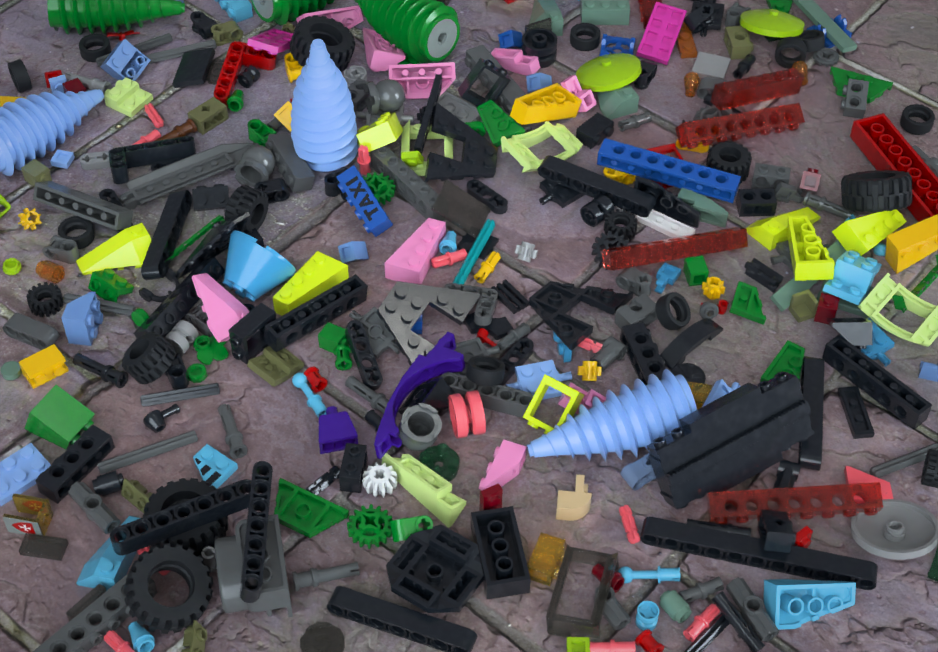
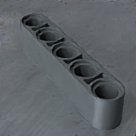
M452 372L444 373L441 376L455 393L462 395L464 402L467 391L478 390L483 408L523 418L533 398V395L526 391L503 385H479L470 381L467 376Z

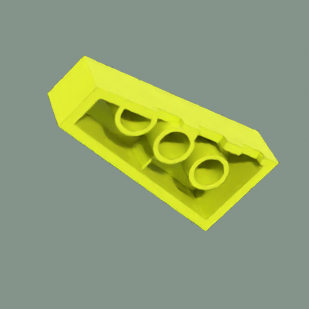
M897 209L882 211L845 221L834 229L832 233L846 251H856L862 256L907 221Z
M788 216L787 237L795 281L833 279L835 262L833 258L829 257L827 248L823 247L822 240L816 235L815 229L808 217Z
M317 251L273 296L274 311L283 316L348 279V265Z

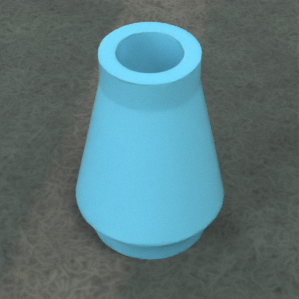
M448 231L439 243V249L443 255L446 252L451 253L457 250V235L454 231Z
M137 621L132 622L128 626L134 650L136 652H150L155 646V638Z

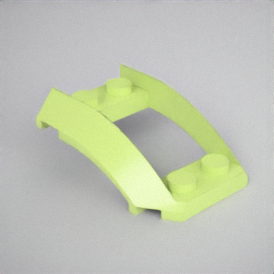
M410 120L405 124L401 138V152L410 151V139H417L421 124L410 125ZM431 125L427 139H444V156L453 159V138L432 132ZM424 161V164L410 168L418 176H425L427 161Z
M546 121L544 125L530 132L512 135V138L508 139L505 136L501 137L502 153L510 152L520 165L524 167L522 173L537 171L544 159L539 160L528 148L541 143L550 136H553L566 150L554 156L564 161L575 155L582 148L583 144L564 125L556 123V126H554L549 121Z
M887 273L857 307L877 325L891 334L909 342L929 347L938 336V305L930 304L908 291L900 283L896 284L889 277L890 274ZM893 295L903 296L907 310L926 318L914 333L896 326L879 313L890 299L893 300Z

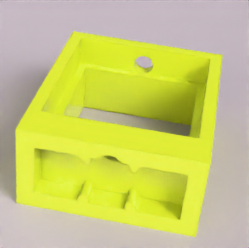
M546 374L523 415V418L528 420L527 424L531 427L545 429L544 434H547L554 428L533 416L549 386L571 397L557 424L558 426L566 422L567 414H570L572 417L574 416L584 397V394Z

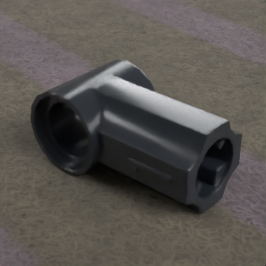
M785 459L780 461L776 474L777 479L772 492L777 499H790L794 483L798 479L801 464Z

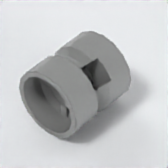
M180 320L173 327L172 331L167 334L165 339L175 348V356L177 353L183 356L190 345L195 342L199 333L191 323Z

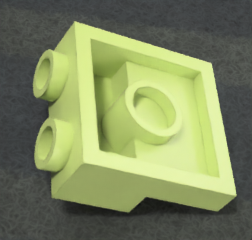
M125 77L123 80H118L115 87L105 91L104 99L106 106L132 118L144 108L145 104L153 100V94L140 89L139 83Z

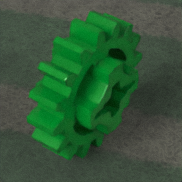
M376 172L373 175L367 173V177L362 176L379 203L385 205L386 201H391V197H394L395 194L394 180H389L388 175L383 177V173L377 175Z
M370 504L369 509H366L364 505L361 506L362 511L355 509L354 516L350 515L349 522H347L348 536L352 537L353 543L359 541L361 548L364 544H367L368 549H371L372 544H375L378 548L379 542L386 544L387 537H392L389 522L392 521V516H388V510L381 511V506L373 509L372 504Z

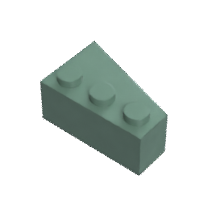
M580 0L581 23L629 25V0Z

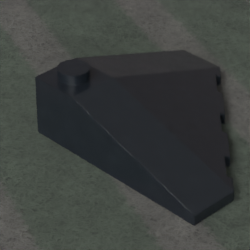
M247 212L227 219L222 223L220 221L215 223L206 237L178 269L177 279L193 271L202 260L216 257L226 251L229 247L230 234L234 230L242 232L250 214Z

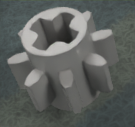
M522 241L521 245L516 246L515 253L518 254L517 259L531 262L532 258L536 259L538 250H534V244Z

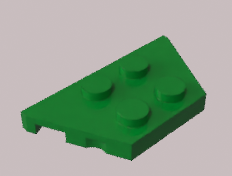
M832 66L830 69V75L833 76L832 82L836 87V94L845 97V95H842L843 86L847 85L849 79L869 81L867 103H871L875 98L882 96L885 90L888 89L890 91L893 86V82Z
M282 478L279 479V489L274 514H278L279 524L308 538H312L348 518L349 510Z

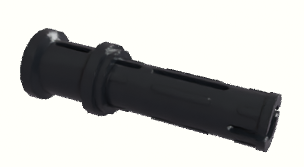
M77 353L73 358L74 365H78L101 376L103 381L114 383L117 388L124 387L128 381V373L125 371L120 372L112 365L105 366L81 353Z

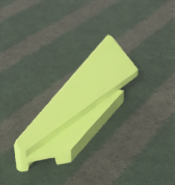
M385 453L382 457V464L385 462L387 467H393L397 473V482L443 524L450 528L466 506L467 501L450 493L452 491V484L410 454H402L401 458H396Z

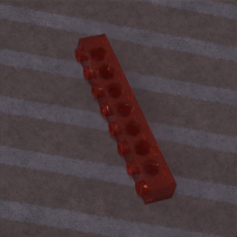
M800 103L684 122L677 126L675 130L680 148L688 147V149H692L700 144L708 146L713 144V142H725L728 139L737 141L745 136L747 139L755 137L757 134L765 136L772 131H775V133H781L785 129L793 131L798 129L799 125L804 123L805 120Z
M733 227L602 250L603 267L612 271L748 247L747 229Z
M880 482L709 492L707 495L709 522L715 521L718 524H727V521L736 520V523H747L749 519H757L759 521L761 509L772 510L768 507L769 501H774L778 504V509L773 511L787 512L789 520L792 517L800 516V519H812L815 515H821L822 518L835 517V514H843V517L856 516V513H865L866 516L877 515L883 508ZM854 496H860L863 499V505L856 504ZM838 497L841 499L842 506L834 505L832 498ZM811 499H818L821 507H814L811 504ZM796 500L800 507L797 509L792 508L789 501ZM749 502L754 503L757 506V510H748L746 504ZM733 504L736 511L728 512L725 509V505Z

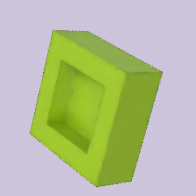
M419 151L401 152V159L408 166L415 167L424 164V157Z
M567 637V652H590L589 637Z

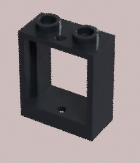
M480 58L458 88V92L463 99L478 107L489 100L495 102L511 79L508 76L507 70L502 67H496L489 59L484 60ZM486 68L500 77L486 96L482 97L470 90V88Z
M260 303L228 330L232 355L236 360H241L248 364V360L255 358L264 348L269 346L264 341L265 325L276 320V312ZM259 329V331L255 335H253L249 340H247L252 334H254Z

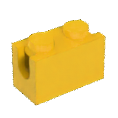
M55 344L19 361L22 374L33 389L69 371L64 363L66 362L65 357Z

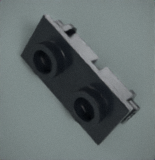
M753 258L752 262H746L744 266L746 268L744 274L773 293L784 278L756 258Z

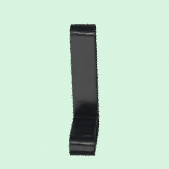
M192 136L118 147L108 152L114 184H125L129 181L128 168L152 165L157 161L177 157L185 159L197 154L194 137Z

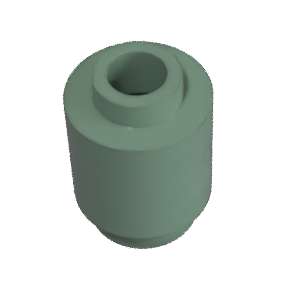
M667 590L660 596L659 606L673 621L683 623L690 617L692 613L689 609L690 605L676 590Z

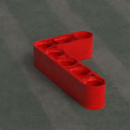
M232 42L214 89V97L228 107L227 100L233 94L242 65H252L259 69L273 70L276 67L277 55L269 54L268 51L263 49L255 50L244 42Z

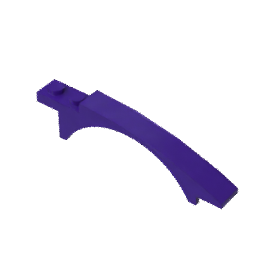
M447 332L440 338L436 346L428 352L426 357L419 354L401 378L387 403L377 430L374 447L378 459H381L391 446L400 448L402 445V441L398 436L400 431L396 425V417L399 407L406 396L417 386L431 378L447 372H462L465 369L463 354L454 351L456 349V342L453 333Z

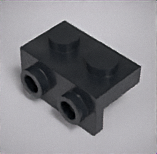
M215 184L214 187L197 186L196 189H192L194 211L226 208L229 200L228 186Z

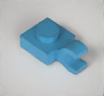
M665 262L656 274V279L658 280L656 281L657 287L654 291L662 294L667 283L670 285L675 283L681 275L682 269Z
M553 331V339L559 343L557 344L558 354L562 355L564 363L571 362L572 350Z

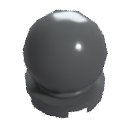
M385 79L379 81L376 85L373 81L365 82L364 93L368 92L369 99L366 101L368 113L371 115H377L378 110L390 113L397 111L405 101V90L395 80Z
M263 145L249 147L242 154L241 160L234 168L236 173L235 179L241 185L254 187L258 182L268 181L276 164L271 150Z
M424 403L408 407L403 413L398 427L400 431L399 438L402 444L413 451H422L431 447L437 440L442 427V421L437 414L438 411Z

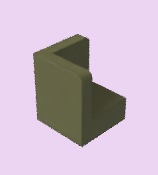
M809 289L793 294L789 311L798 323L815 317L818 301Z

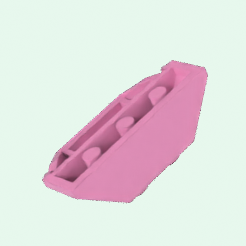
M455 62L388 65L389 79L395 80L402 85L407 100L429 99L436 74L442 75L440 95L456 79Z

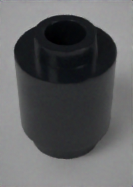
M116 470L97 476V479L92 480L95 493L106 496L121 491L124 478L122 473L118 474Z

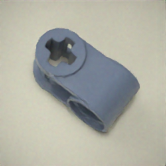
M649 454L626 465L620 473L634 491L656 479L648 457Z

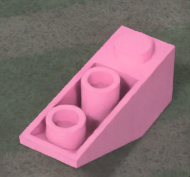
M503 439L501 446H497L495 449L494 461L489 462L486 470L487 476L481 479L479 489L482 491L498 483L502 487L519 475L526 460L527 447Z

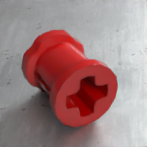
M313 366L304 372L313 392L317 393L326 388L328 381L319 374L318 368Z
M650 629L644 630L635 639V644L641 646L645 652H662L664 650V645L655 640Z

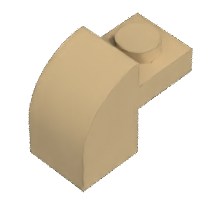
M576 474L575 492L558 490L556 520L574 521L583 518L589 512L592 493H588V484H584L585 475Z

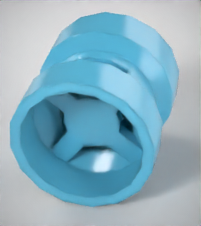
M647 600L638 605L635 623L642 631L647 629L652 631L657 626L660 610L656 603Z

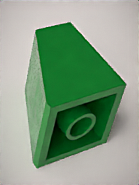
M55 385L31 410L24 429L67 450L71 444L81 437L80 434L83 431L88 430L94 424L92 420L95 413L58 385Z

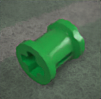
M344 344L338 345L334 349V355L336 356L335 367L342 371L352 367V360L350 359L351 348Z

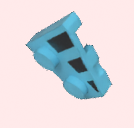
M208 444L193 456L194 463L200 472L202 480L216 488H219L238 469L237 463Z

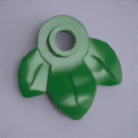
M206 335L198 336L194 342L197 359L202 364L210 365L213 359L221 361L228 358V351L223 346L227 341L218 343L214 335L211 337Z

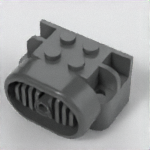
M278 514L268 516L263 582L260 597L254 603L244 602L239 594L247 519L237 523L235 535L215 539V557L223 611L227 614L246 610L252 612L267 611L269 617L272 616L273 609L287 607L288 617H293Z

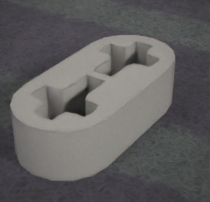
M109 151L81 155L79 160L82 169L109 168Z

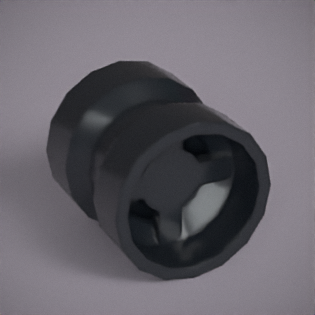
M249 65L245 68L244 72L238 75L237 80L244 88H250L260 78V72L254 66Z

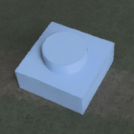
M65 74L48 79L51 92L61 91L64 93L62 83L67 82Z
M57 149L50 160L51 166L68 169L75 158L74 152Z

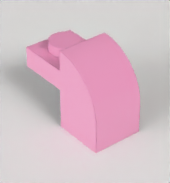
M571 75L561 82L562 87L582 100L578 112H587L597 104L592 90H582L576 75Z

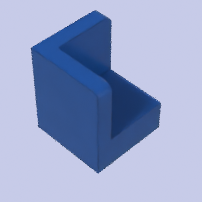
M509 30L498 34L500 48H522V32Z

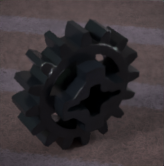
M608 231L607 235L601 233L600 238L596 237V243L592 245L594 250H592L591 254L596 255L594 262L599 261V267L605 265V270L612 267V270L615 271L616 266L622 269L623 264L628 263V258L631 257L630 251L632 246H627L629 240H623L624 234L619 237L618 231L614 235H612L611 231Z

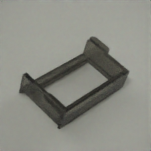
M567 544L546 615L548 634L565 638L570 637L571 634L600 639V624L614 571L619 568L618 552L607 554L574 548ZM571 561L594 566L599 563L604 566L590 620L556 614Z

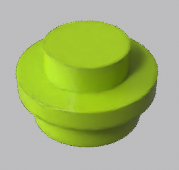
M9 258L4 261L2 269L7 275H15L21 271L22 265L16 258Z

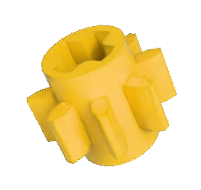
M28 208L23 209L24 213L18 214V217H20L18 224L24 226V230L29 227L31 230H34L36 225L42 223L39 221L41 214L35 212V208L30 211Z
M707 277V281L702 282L701 289H703V295L714 300L720 299V295L725 293L726 287L723 286L724 281H721L720 278Z
M582 361V366H578V375H582V381H597V376H601L602 367H597V361Z

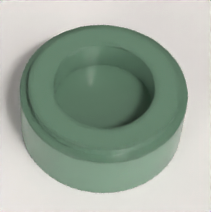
M16 361L6 362L0 369L2 377L6 380H15L22 374L20 365Z

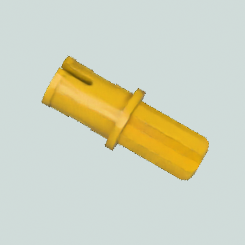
M491 252L486 261L481 263V268L474 275L475 280L480 277L477 281L478 283H484L488 275L493 273L495 265L501 258L498 252Z

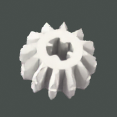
M376 462L374 467L368 465L367 471H364L362 484L368 494L373 493L375 498L378 494H381L384 498L385 493L392 494L393 489H396L397 473L392 466L387 467L385 462L382 465H378Z

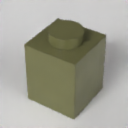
M36 159L21 167L24 180L33 187H35V182L52 181L49 168Z

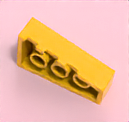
M555 83L516 98L510 117L521 125L576 117L582 100L560 84Z
M938 214L887 235L885 260L896 274L938 250Z

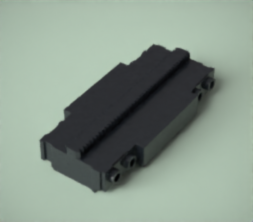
M779 372L774 378L760 382L758 386L748 382L679 419L682 427L673 429L670 434L653 440V443L647 445L649 450L648 457L661 490L660 494L664 497V500L678 510L685 508L689 502L695 499L703 498L707 493L717 497L783 460L781 452L791 449L792 445L806 441L809 436L815 434L810 424L809 414H811L809 403L803 398L800 389L801 384L797 376L788 372Z

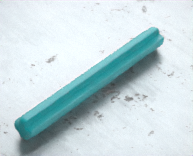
M486 220L452 283H465L495 228L494 220Z

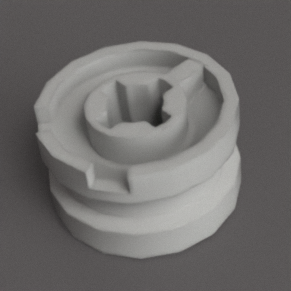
M353 65L349 66L348 70L345 69L344 78L348 87L358 78L367 81V71L364 67Z

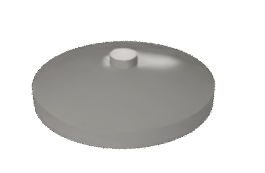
M897 499L876 500L861 506L855 511L851 519V534L861 548L876 556L895 560L914 559L928 554L938 544V520L927 509L912 502Z

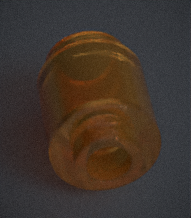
M48 260L40 261L36 266V274L50 282L59 283L65 276L63 266Z

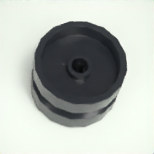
M534 28L526 31L522 36L523 55L537 56L541 68L553 65L557 55L558 38L556 34L545 28Z

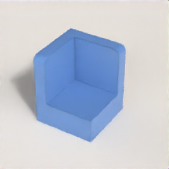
M539 72L526 76L528 93L552 85L551 75Z
M351 241L338 246L340 259L344 264L356 260L369 259L365 241Z
M921 361L918 378L938 382V362L933 364Z

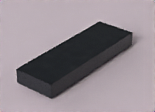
M858 386L838 388L837 393L853 439L874 437L875 433Z

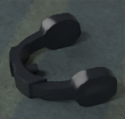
M168 268L165 277L174 282L177 288L180 284L177 275L171 268ZM144 287L139 290V295L147 302L153 300L162 303L169 296H156Z

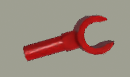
M720 300L716 304L719 308L718 314L723 315L726 313L728 301Z
M480 328L477 337L480 338L482 344L485 342L492 347L496 346L497 344L488 338V331Z

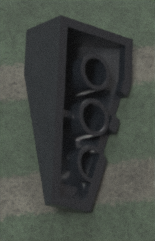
M640 176L635 177L634 188L655 197L656 204L653 210L698 228L700 212L662 185Z

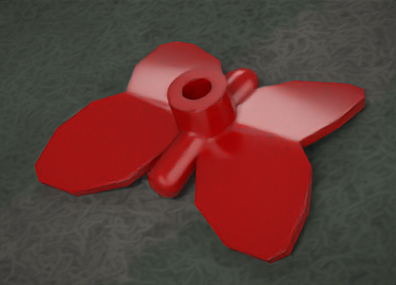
M133 30L124 33L108 32L107 37L119 36V40L122 41L126 39V36L138 35L140 32L134 33Z

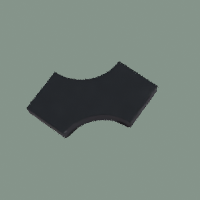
M475 312L468 314L463 321L471 334H476L480 328H484L495 340L504 338L508 335L509 330H514L506 317L492 318L489 325L480 326L474 322Z

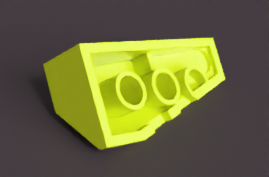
M809 207L757 220L746 227L744 231L771 251L776 248V243L788 240V216H807L811 224L820 220L821 216Z
M143 223L131 226L76 260V263L82 275L92 274V272L104 269L117 268L118 270H124V267L129 266L141 268L151 243L150 235Z

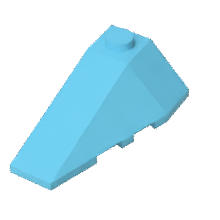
M129 516L120 526L140 518ZM109 537L86 562L76 584L107 591L127 575L137 551L123 556L118 555L114 552Z
M794 579L764 580L763 602L767 614L778 630L796 629L801 627L803 623L816 621L823 615L833 614L855 605L856 583Z

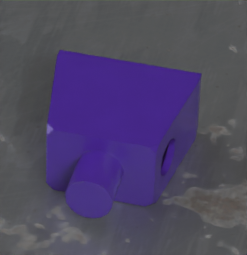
M330 406L326 409V415L319 416L320 454L345 450L346 443L358 444V435L348 412H338L337 407Z

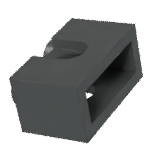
M645 293L635 297L628 306H620L616 310L614 323L619 328L644 322L645 326H648L658 319L655 311L656 303Z

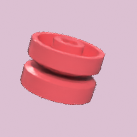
M478 390L467 391L465 402L459 393L449 395L448 406L455 437L457 439L467 437L469 428L474 435L485 434V414Z

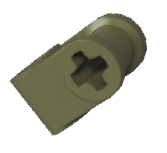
M233 20L215 24L211 27L212 39L215 40L217 46L239 41L243 37V31Z

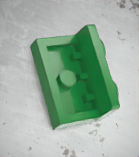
M104 269L92 272L88 288L96 292L104 300L117 302L120 295L132 293L134 286L125 278L115 274L113 270Z

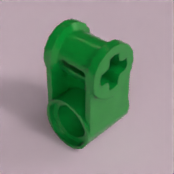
M252 119L247 124L250 141L264 147L269 134H277L274 129L268 127L259 119Z
M426 515L389 521L393 542L407 540L411 534L432 529L433 527L432 519ZM420 523L423 524V527L419 528L418 524Z

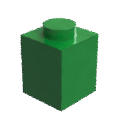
M704 257L685 258L683 272L689 287L702 285V282L707 281L709 275Z
M327 322L318 334L319 348L334 353V349L338 345L344 344L349 346L345 329Z

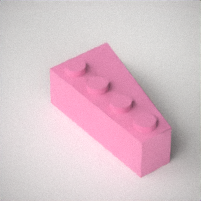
M428 218L385 262V278L421 285L431 267V259L437 256L440 250L439 243L446 235V222Z

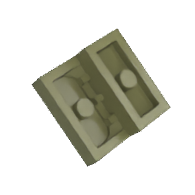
M269 346L264 348L263 355L248 360L247 367L271 386L275 387L295 375L304 367L305 363L285 348L275 352Z

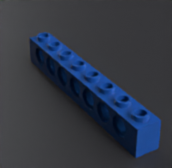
M604 138L598 151L597 165L677 188H685L730 203L734 202L740 184L741 176Z

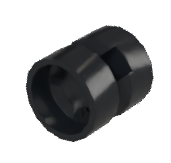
M601 194L580 209V214L587 225L595 227L607 217L608 213L614 210V205L607 196Z

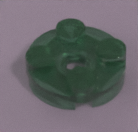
M441 443L437 446L429 447L419 455V461L448 482L457 476L460 459L458 454L449 448L447 444ZM436 462H442L443 466H435Z

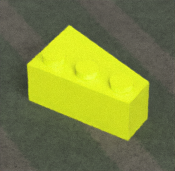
M386 112L380 115L377 121L356 134L360 145L367 146L368 152L396 141L403 132V128L395 112L391 114Z

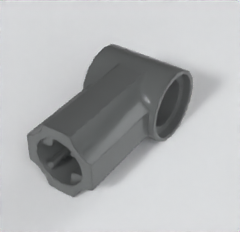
M610 336L603 343L602 349L590 361H597V367H602L601 371L603 372L615 360L619 361L624 357L628 346Z
M608 585L597 587L594 596L595 610L604 615L614 630H622L631 622V617L616 599L612 587Z

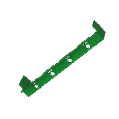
M218 215L176 248L174 254L170 257L171 261L212 229L211 227L219 221L221 223L224 222V216Z
M935 255L937 265L911 291L917 297L938 277V274L935 273L938 271V255ZM893 295L895 309L902 310L904 313L907 308L903 296Z

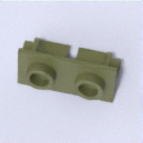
M124 478L121 495L142 513H145V504L149 502L148 499L152 493H147V489L139 481H129Z
M193 620V625L187 626V629L184 630L183 646L189 648L182 649V652H204L207 630L196 620Z

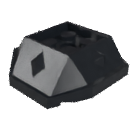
M442 524L434 526L432 529L411 534L386 564L391 592L427 613L460 612L484 580L478 545Z

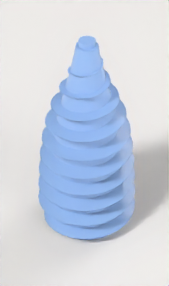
M315 39L311 43L309 58L306 60V65L301 69V74L296 80V87L293 91L291 138L298 157L304 159L310 169L319 172H331L348 165L356 157L359 148L356 136L358 134L357 124L347 82L339 68L335 66L334 61L330 59V54L323 40Z
M93 89L85 92L79 91L78 93L67 91L65 94L61 91H53L52 93L41 92L39 95L31 94L26 99L18 98L14 102L3 104L0 107V172L6 176H12L14 168L20 171L21 167L25 166V162L29 163L35 159V156L43 158L46 150L52 152L55 150L56 143L63 144L65 142V134L68 136L74 134L73 125L81 126V118L88 116V112L104 99L102 90Z
M665 369L663 370L661 380L654 374H650L647 385L640 379H635L633 390L622 384L618 396L611 390H607L606 401L603 403L594 396L592 408L589 410L583 404H580L579 415L573 418L570 414H567L565 423L560 426L555 425L552 431L545 435L542 434L541 437L531 441L527 445L529 456H534V458L557 456L558 458V455H571L574 460L575 455H586L589 461L592 454H601L605 462L608 452H615L620 460H622L623 450H631L637 458L638 448L645 447L647 449V445L653 443V440L656 438L664 437L670 434L673 429L682 427L679 419L696 411V403L684 376L681 374L674 376L671 371Z

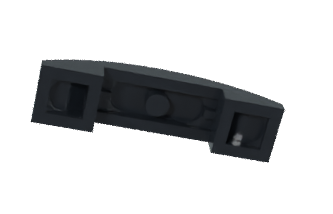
M710 318L702 319L678 335L660 354V357L664 358L665 366L672 370L676 365L685 361L686 355L705 340L709 339L711 341L723 331V328Z

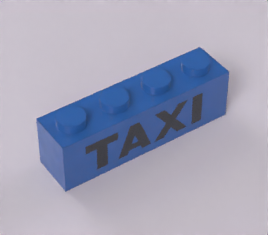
M354 165L337 176L340 182L337 184L342 193H347L346 200L351 207L355 206L356 210L354 212L359 220H364L363 226L368 234L372 232L377 237L393 226L386 212Z

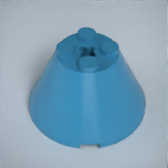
M234 230L230 234L225 275L222 284L230 289L234 288L236 295L255 302L256 299L294 276L296 273L295 267L282 255L269 246L263 248L258 245L256 238Z

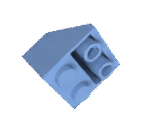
M123 39L115 46L100 68L117 80H123L127 77L136 81L151 60L126 39Z
M91 291L66 305L61 319L69 344L91 346L94 338H97L99 324L103 322V313L100 311V301L97 300L96 292Z

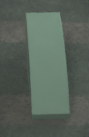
M681 188L678 197L701 213V222L726 228L729 213L725 209L699 193Z

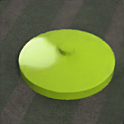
M775 9L747 10L741 13L739 21L743 28L751 32L780 38L801 35L805 25L800 18Z
M612 53L587 61L578 68L576 77L583 90L591 89L592 92H606L622 88L635 81L640 76L642 67L640 60L634 55Z

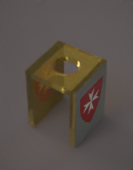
M13 494L12 498L18 512L38 516L36 519L4 514L2 518L7 531L44 538L54 516L49 500Z

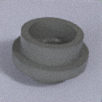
M711 301L704 302L700 307V315L704 319H713L719 312L718 306Z

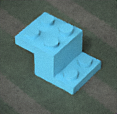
M846 251L837 259L833 279L825 283L823 291L859 305L868 295L873 279L879 272L882 264L877 263L878 261L873 258H864L856 251Z

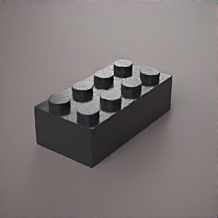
M513 506L471 512V531L474 543L478 545L486 599L530 593L531 578Z

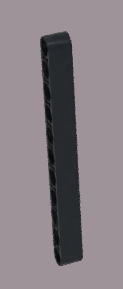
M647 517L643 521L640 540L650 546L820 581L855 582L856 588L863 590L876 588L878 566L871 561L793 545L791 546L790 553L766 551L763 549L761 539L656 517Z

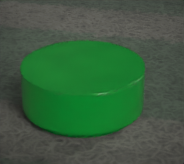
M140 308L131 313L132 320L139 327L149 317L147 312Z
M199 363L189 366L187 369L189 381L193 383L204 381L207 377L206 367Z

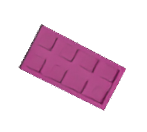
M656 2L636 56L667 65L687 11Z
M273 28L248 38L247 45L252 46L255 50L263 49L268 51L269 54L277 55L290 49L293 33Z

